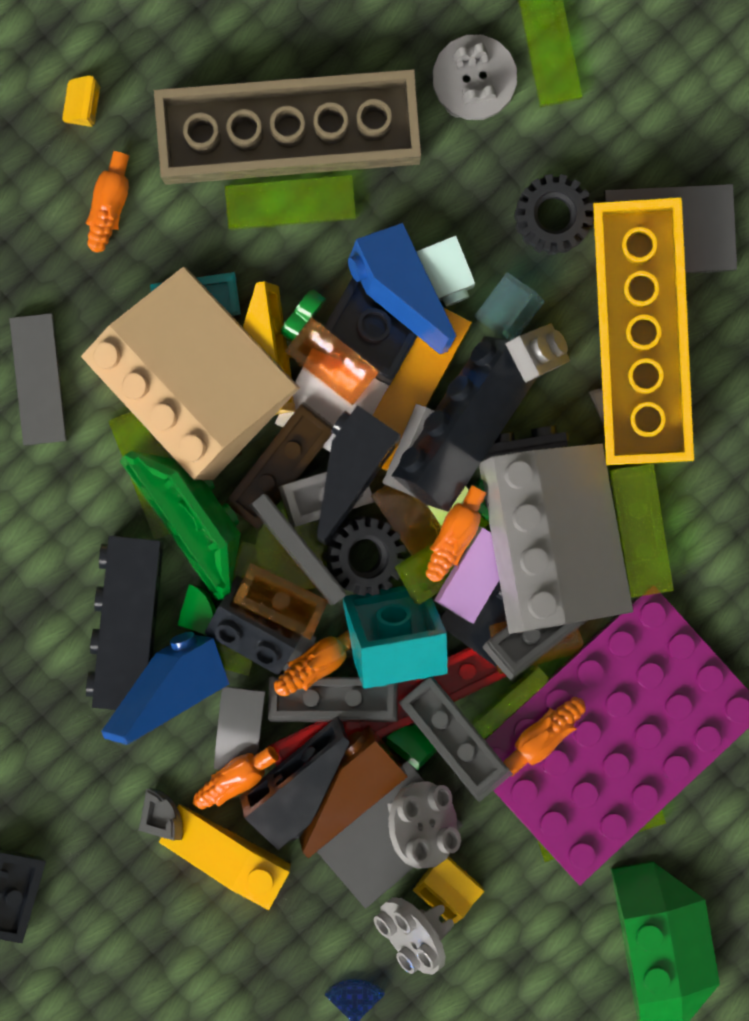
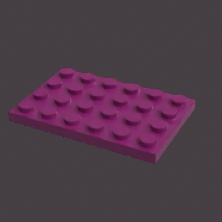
M649 585L632 601V613L616 615L484 737L490 747L504 761L516 750L514 745L522 732L540 720L549 708L556 710L573 697L581 698L585 702V713L574 724L576 730L564 738L546 759L535 765L527 763L513 777L510 776L493 790L579 886L749 728V690L654 585Z

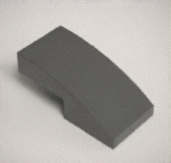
M233 686L222 688L214 769L221 770L231 760L247 753L256 755L259 753L266 690Z

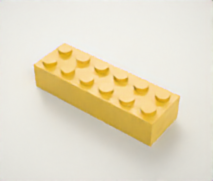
M682 198L593 203L606 465L694 461Z

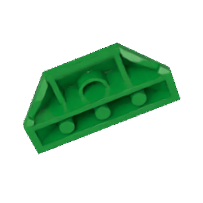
M132 450L125 454L120 460L124 469L216 601L223 599L225 595L231 593L241 535L236 527L239 524V520L232 508L227 503L222 505L212 493V490L215 489L212 480H194L175 459Z
M653 861L611 868L637 1021H690L720 985L705 899Z

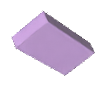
M483 527L478 528L475 536L463 552L458 566L455 565L434 599L437 603L473 624L499 581L491 532Z

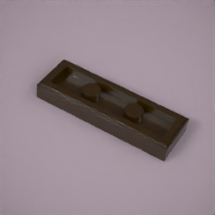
M302 402L225 503L255 528L259 529L263 522L249 505L261 495L267 494L277 506L282 500L278 487L295 482L333 434L331 430L334 425L305 402Z

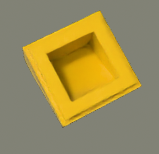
M93 76L79 77L68 82L62 117L64 122L90 127L95 125L101 87Z

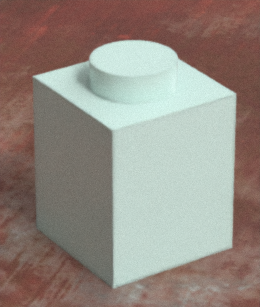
M456 236L416 251L439 300H443L446 307L469 298L467 290L474 288L475 281Z

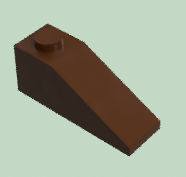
M370 726L361 732L357 731L348 736L350 743L311 824L306 827L304 833L299 837L302 852L307 858L315 854L408 777L400 759Z

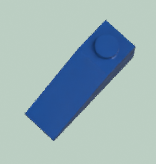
M403 223L356 239L348 258L349 269L354 280L357 282L361 281L368 296L437 353L443 354L448 352L456 338V334Z
M185 632L173 637L170 640L169 646L156 652L102 729L104 739L128 745L229 685L214 638L195 635L194 632Z

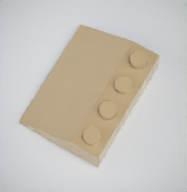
M186 267L179 269L111 323L81 356L194 480H214L300 389Z

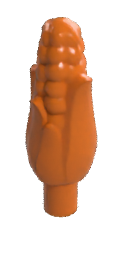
M113 151L108 171H103L99 175L94 186L91 209L85 223L89 225L90 229L87 244L93 252H103L109 243L112 230H118L120 215L128 196L129 180L124 175L130 156L122 152Z
M471 485L462 504L456 503L447 513L438 537L430 547L433 553L426 570V576L429 580L433 582L441 581L449 572V568L453 565L458 566L463 552L479 528L481 514L477 511L487 494L484 490Z
M348 630L337 638L329 636L317 641L301 656L288 662L289 668L274 682L275 692L280 696H288L290 693H295L302 688L307 691L315 682L337 670L347 657L346 652L351 649Z
M573 697L556 710L549 708L540 720L522 732L515 742L514 747L516 750L503 761L513 773L512 777L527 763L535 765L546 759L564 738L576 730L574 724L586 710L585 702L581 698Z
M268 746L256 755L247 753L235 757L224 768L211 775V780L194 795V805L202 810L214 804L220 807L229 799L253 788L263 778L265 774L264 769L279 760L276 750Z

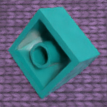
M426 582L393 587L388 590L382 589L379 590L380 594L376 595L367 593L366 596L353 594L343 597L353 659L363 689L448 674L447 633Z

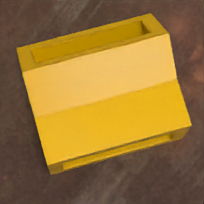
M448 856L445 861L436 867L429 868L416 884L413 891L432 908L437 905H443L445 911L441 916L445 920H453L455 924L465 917L472 905L484 893V888Z

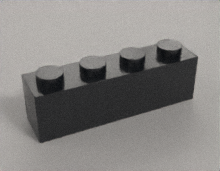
M489 336L483 337L481 342L472 350L471 357L459 375L449 384L447 393L435 409V412L431 413L425 420L424 429L412 447L402 454L400 463L391 476L423 504L449 512L537 379L536 377L528 382L524 381L505 344L509 341Z
M112 535L109 536L108 544H101L99 569H105L104 586H97L94 604L95 611L101 612L100 629L93 628L90 643V654L97 655L95 671L88 672L86 683V697H93L92 708L116 710L153 658L164 540Z

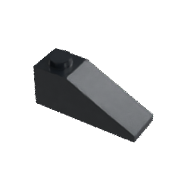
M358 405L351 414L344 411L331 430L335 437L331 444L317 532L318 541L325 546L400 442L399 433Z
M338 717L265 775L258 784L240 796L245 819L278 850L289 841L298 839L304 833L306 827L311 824L350 743L344 724Z

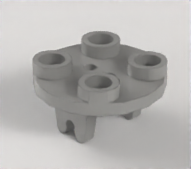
M465 35L451 41L439 53L433 68V88L439 102L451 116L465 120H484L498 114L510 103L517 86V67L511 53L499 41L485 35ZM484 72L487 74V78L481 79L479 74ZM464 76L470 77V81L468 83L463 81L462 78Z
M413 782L402 788L393 802L387 803L390 812L388 818L389 836L395 852L406 864L415 868L436 867L445 861L450 853H455L459 849L461 836L457 830L456 812L452 804V794L448 787L436 785L432 782Z
M392 897L381 906L380 913L374 917V924L377 930L384 937L389 938L392 945L398 951L396 954L397 960L406 972L413 974L419 970L422 973L433 975L445 965L446 955L441 940L452 929L454 921L451 919L445 920L442 923L439 921V916L445 911L443 905H437L424 911L423 909L418 910L414 905L402 898Z

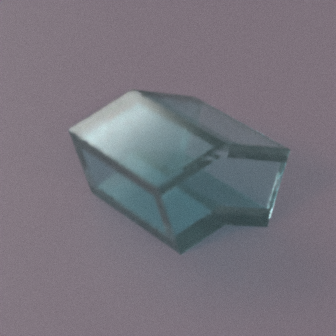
M507 272L474 317L507 341H511L520 336L545 301L535 290Z

